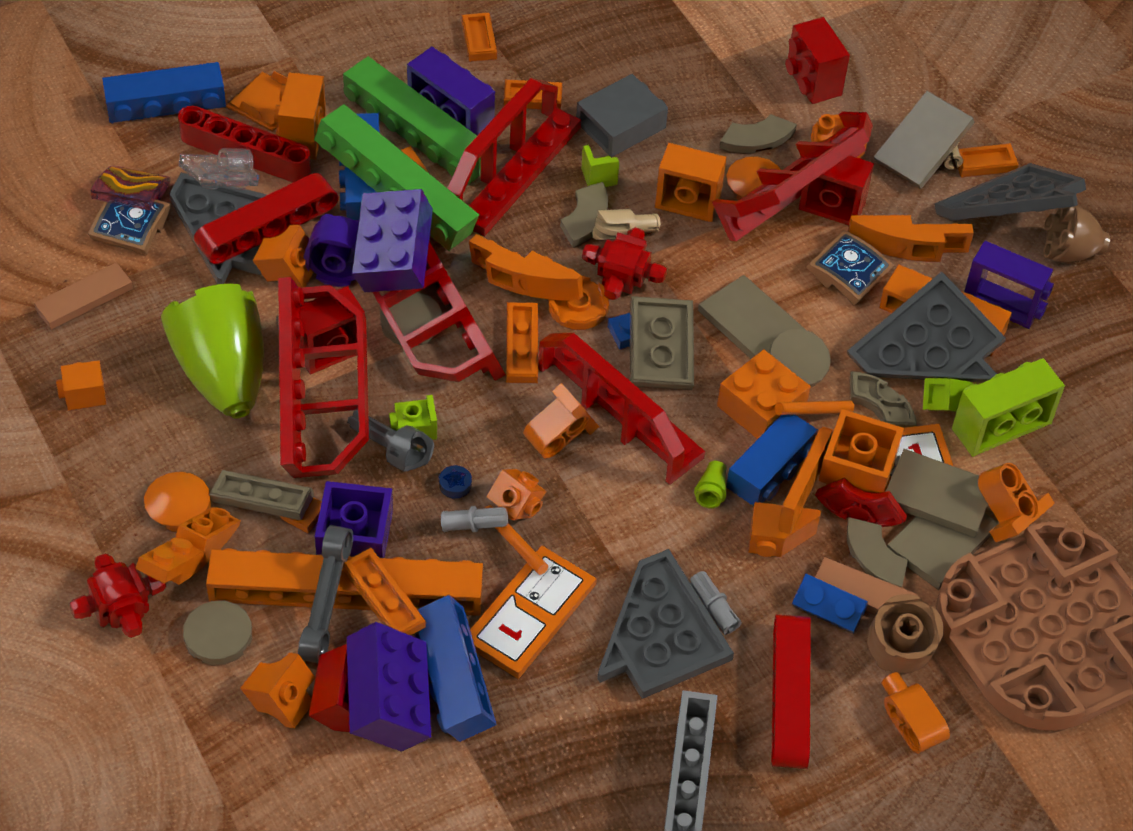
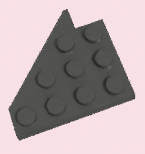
M1029 163L934 204L936 214L948 218L950 221L1030 211L1041 212L1048 209L1077 206L1076 194L1086 190L1085 178Z
M182 172L169 193L170 201L193 242L196 231L203 225L266 196L263 193ZM194 242L217 284L225 283L232 268L258 275L262 274L253 262L260 245L223 263L212 264Z
M940 272L847 350V354L864 373L876 377L925 380V378H952L983 383L997 374L984 359L1005 342L1006 337L943 272Z
M669 549L639 561L598 671L597 679L600 683L626 672L641 699L733 660L734 652Z

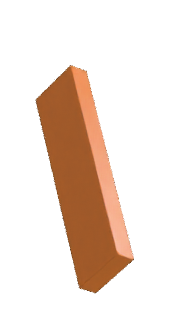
M823 426L819 429L782 505L778 525L779 531L791 534L821 471L833 429Z

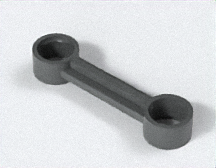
M330 525L325 532L322 543V556L324 559L308 626L304 628L298 646V654L304 661L318 663L319 655L328 652L330 642L328 628L343 564L348 560L352 549V529Z

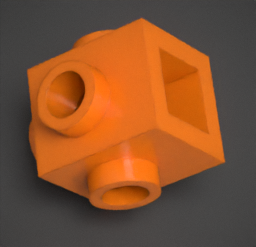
M502 469L486 497L498 507H505L508 512V519L515 521L516 519H527L535 516L542 507L543 501L541 500L546 490L539 486V480L528 472H521L518 469Z

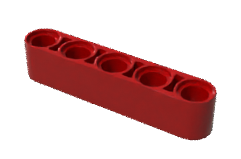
M197 106L184 107L178 113L181 140L187 145L292 183L311 174L310 150L303 144Z
M313 173L203 225L196 231L194 242L212 264H220L260 245L264 238H272L282 234L288 229L289 225H301L328 212L337 204L339 196L320 173Z
M775 614L772 673V767L808 769L810 617Z

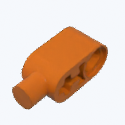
M898 672L891 673L882 680L881 685L889 695L884 699L887 714L914 753L919 754L950 738L949 727L944 717L920 684L915 683L908 687Z

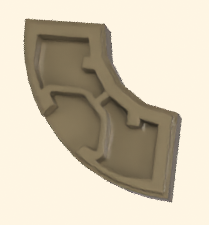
M772 114L756 124L742 125L732 122L720 141V148L736 153H755L756 150L768 147L773 149L785 143L795 133L797 124Z
M603 182L576 190L577 207L569 216L561 219L560 227L572 247L579 246L593 237L592 232L598 216V210L608 209V195Z
M851 371L849 377L850 400L854 404L863 405L870 409L883 422L903 428L917 426L914 411L904 395L900 396L895 390L887 386L888 382L876 376Z
M849 517L847 544L852 558L857 560L859 565L865 570L864 573L902 588L908 560L896 555L886 546L882 538V525Z

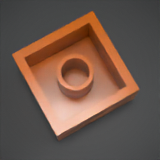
M289 72L286 84H281L279 99L281 105H276L274 110V123H279L276 135L307 146L310 150V159L316 160L320 145L314 138L321 119L326 117L324 76Z
M668 142L659 166L655 208L712 222L716 213L712 201L721 199L727 157Z
M763 349L720 383L717 407L758 439L781 416L776 414L775 405L778 402H808L811 386Z
M841 409L823 459L819 481L830 484L845 477L854 487L862 491L871 493L885 492L900 447L904 428Z

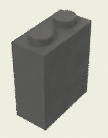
M630 74L577 102L576 117L581 119V128L610 157H613L665 129L668 107L663 100L658 99L649 90L644 82Z

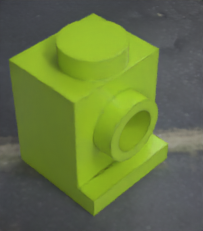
M426 395L424 400L394 403L395 412L389 413L391 429L398 431L406 425L413 426L432 440H437V417L433 395Z

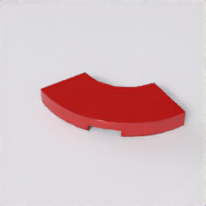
M845 477L817 489L815 494L817 499L828 510L845 520L850 517L882 525V527L894 526L906 521L907 515L890 491L881 493L865 492L854 487Z

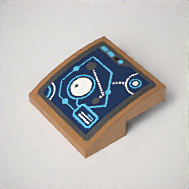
M113 190L100 208L88 235L93 240L147 255L156 232L161 233L171 209V204L138 194H117Z
M843 230L806 268L827 289L833 284L855 305L894 265L870 244Z

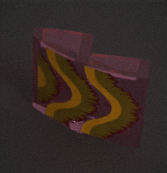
M113 165L108 167L98 177L91 188V198L150 210L155 199L161 200L170 183V177Z

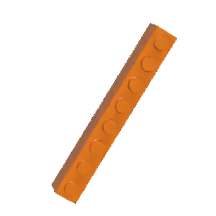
M232 548L223 550L211 549L206 581L209 602L225 600L237 604L312 607L324 558L322 555L304 554L302 552L272 553L267 550L253 552L237 551ZM403 557L380 558L416 609L450 595L464 607L466 615L480 616L483 563H474L468 560L449 562L437 559L410 560ZM342 569L333 608L372 610Z

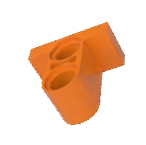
M562 383L552 391L557 398L526 425L523 432L526 439L545 459L559 453L583 430H586L591 435L599 428V425Z
M1012 463L1002 464L979 475L978 487L999 522L989 531L995 542L1019 535L1055 504L1049 493L1036 497L1020 470Z

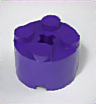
M325 214L315 224L303 259L306 260L305 267L307 270L311 269L316 273V279L331 286L344 287L350 285L351 281L356 280L352 271L359 220Z

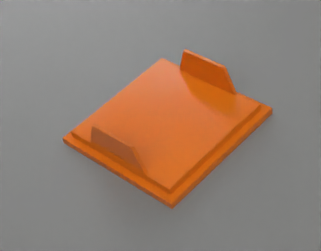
M276 71L273 72L272 76L261 72L226 107L273 132L279 126V123H274L275 106L281 105L279 99L281 84H286L287 77Z

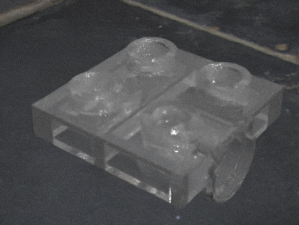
M222 148L218 155L180 154L178 166L187 172L189 177L199 182L203 188L218 189L219 186H229L233 189L244 190L246 186H258L259 174L253 170V155L250 149Z

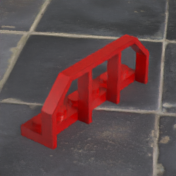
M530 78L464 150L447 189L463 201L465 188L478 159L481 157L480 181L488 185L469 205L479 214L473 229L474 232L485 237L581 128V119L557 108L558 87L546 81ZM542 90L541 113L548 116V118L525 142L526 108L531 100ZM510 125V149L517 153L496 175L497 138Z
M842 111L838 115L844 128L823 142L799 141L796 143L801 157L785 169L760 168L756 172L762 185L738 201L722 199L712 201L729 240L738 241L801 196L803 187L847 156L857 157L866 151L864 145L869 142L873 127L868 113Z
M430 242L424 288L438 281L441 286L436 290L445 306L451 303L453 309L404 336L389 308L422 289L393 290L383 296L380 291L372 292L418 375L460 382L479 370H482L483 374L489 371L495 381L506 375ZM455 324L457 328L464 326L466 332L461 334L470 351L476 348L479 353L456 368H449L418 362L412 348Z
M291 277L278 278L280 465L292 478L336 475L369 441L366 316L331 285L301 288L297 286ZM323 297L335 299L356 317L357 343L300 349V337H304L303 319L300 318L299 307H303L304 299ZM357 355L358 399L301 404V399L305 398V384L302 379L300 380V368H304L305 360ZM358 410L359 433L331 464L302 466V462L306 461V447L304 442H301V430L306 428L305 415Z
M574 332L551 333L539 342L538 369L544 372L552 365H555L582 389L581 405L585 410L597 402L622 424L620 442L626 445L637 437L668 464L665 481L669 485L704 459L705 450L669 420L666 412Z

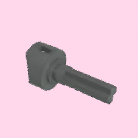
M354 410L353 416L348 417L347 423L350 424V428L359 432L358 410ZM369 416V438L387 448L386 458L389 464L404 472L429 463L434 451V442L429 436L408 425L395 431ZM417 444L423 446V448H422V449L418 448V447H417Z

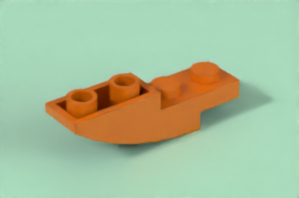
M854 215L850 218L848 228L849 233L861 238L881 254L924 262H941L943 253H968L974 234L972 224H912L911 215Z
M478 234L469 240L472 263L487 271L489 283L535 298L580 300L583 297L581 274L575 270L556 263L551 258L542 256L534 251H531L524 258L517 252H512L498 245L493 240H488Z
M212 507L180 524L173 539L140 556L136 569L164 584L172 581L180 585L210 561L211 549H222L238 529L241 520L231 516L225 509Z

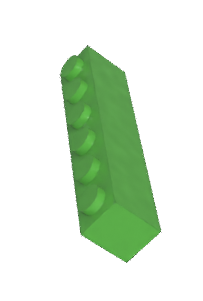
M369 56L343 73V91L350 101L356 102L367 113H379V120L390 131L399 134L410 146L419 149L432 162L438 163L453 177L464 150L477 137L476 134ZM481 157L476 163L468 184L480 176Z
M345 104L321 119L314 140L376 192L423 190L433 208L430 236L436 242L450 251L471 235L479 214Z

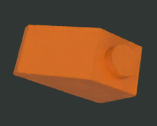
M755 502L751 519L748 553L758 554L763 557H782L817 533L821 510L803 508L791 534L779 531L778 528L782 505Z

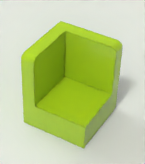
M583 146L581 169L587 186L603 182L605 187L618 185V158H611L610 156L594 158L590 146Z
M925 378L923 410L957 412L962 392L965 388L972 385L973 382L952 378Z

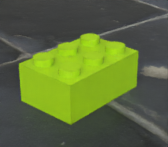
M1044 358L1032 363L1025 362L1015 370L1005 374H996L986 382L972 384L965 388L960 398L952 430L970 455L974 457L1052 424L1065 385Z

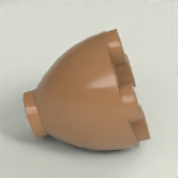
M1080 206L1059 208L1055 215L1049 214L1045 221L1044 228L1045 231H1048L1043 250L1045 258L1063 263L1079 262L1095 254L1103 255L1109 247V233L1103 231L1097 219Z

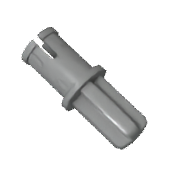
M471 506L469 510L443 511L441 513L443 532L471 529L472 532H478L480 528L505 527L508 524V512L505 507L477 509L476 506Z
M700 571L693 575L690 579L691 585L704 603L707 611L717 622L724 635L726 633L730 634L739 628L742 622L726 601L727 596L725 593L718 591L706 572Z

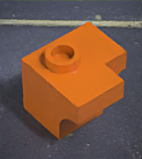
M289 225L288 229L279 236L264 238L253 259V262L267 282L278 281V278L291 277L298 287L304 288L313 274L311 269L308 271L305 267L306 260L303 257L309 238L300 225Z
M289 652L283 659L275 663L260 662L240 689L258 712L267 713L278 719L285 727L295 729L310 709L312 698L306 690L315 679V676L299 654Z

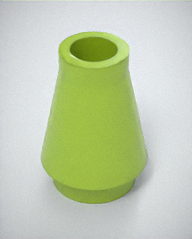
M720 461L709 462L706 471L694 488L696 501L705 508H716L726 499L727 468Z

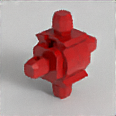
M636 227L630 229L627 235L617 232L616 239L614 241L607 239L603 249L599 245L586 244L582 252V259L593 265L598 264L597 275L603 276L604 296L611 300L619 298L622 292L632 294L633 288L635 286L641 288L646 278L650 282L663 283L667 274V268L664 265L656 262L651 263L652 252L645 250L647 247L645 233L642 229Z
M105 553L97 556L94 562L96 571L92 574L93 577H89L87 580L89 595L79 596L69 603L73 617L82 619L91 617V613H95L100 626L103 628L110 623L112 628L117 629L121 627L123 633L130 638L140 635L143 629L141 619L144 617V613L149 611L148 595L151 594L153 596L164 591L167 588L166 583L164 584L146 574L142 578L140 571L136 569L137 565L135 563L127 567L125 563H116L109 554Z

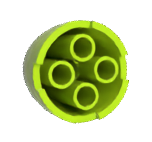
M217 284L195 290L196 296L180 304L177 301L171 302L163 310L161 321L169 344L183 371L203 397L224 415L231 416L233 419L247 416L254 407L260 390L264 359L261 321L253 291L247 292L242 290L240 284Z

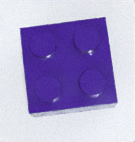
M326 481L315 532L316 555H322V543L325 532L330 525L349 528L353 531V544L349 556L354 557L372 547L379 558H385L393 514L392 488Z

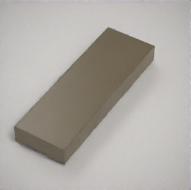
M222 470L209 496L211 502L302 520L314 497V493L310 487Z

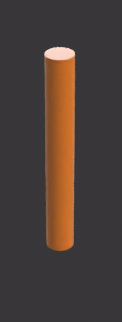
M851 400L778 402L775 405L777 415L840 413L841 409L850 412L854 411V403Z
M488 505V506H486L485 508H494V507H493L492 505ZM509 523L505 527H494L537 574L542 575L548 570V564Z

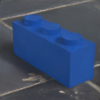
M781 415L729 468L726 488L752 506H754L755 502L763 503L765 500L770 501L778 492L780 484L785 479L789 481L795 475L799 464L806 458L818 433V429L797 415Z

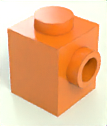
M100 360L84 363L77 362L61 366L62 379L56 380L59 399L65 398L68 411L107 405Z

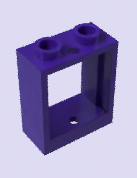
M984 241L972 261L964 292L1012 312L1009 321L1030 329L1035 318L1041 320L1048 303L1043 300L1047 301L1054 286V283L1050 282L1053 269L988 241ZM988 271L1035 290L1033 299L986 280Z

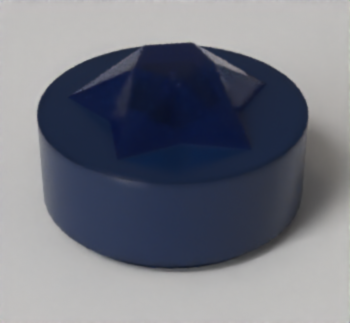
M458 465L446 467L439 476L440 491L446 497L453 499L466 496L472 488L471 473L466 468Z

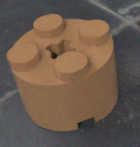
M911 594L896 595L889 598L877 611L868 630L867 642L872 656L881 669L898 673L915 672L926 666L935 653L943 636V622L938 611L933 606L930 607L921 601L922 598Z

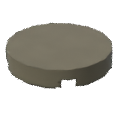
M420 292L389 308L404 336L442 315L438 303L429 295ZM381 309L380 324L384 335L393 343L401 345ZM438 334L422 342L421 345L429 343Z
M801 328L788 329L780 333L772 342L768 352L811 387L821 382L829 371L831 362L829 349L821 338L813 332Z
M225 600L210 601L198 606L188 615L183 626L184 643L189 654L194 658L196 656L198 659H201L203 663L225 665L239 659L247 646H250L252 642V622L247 612L239 605Z

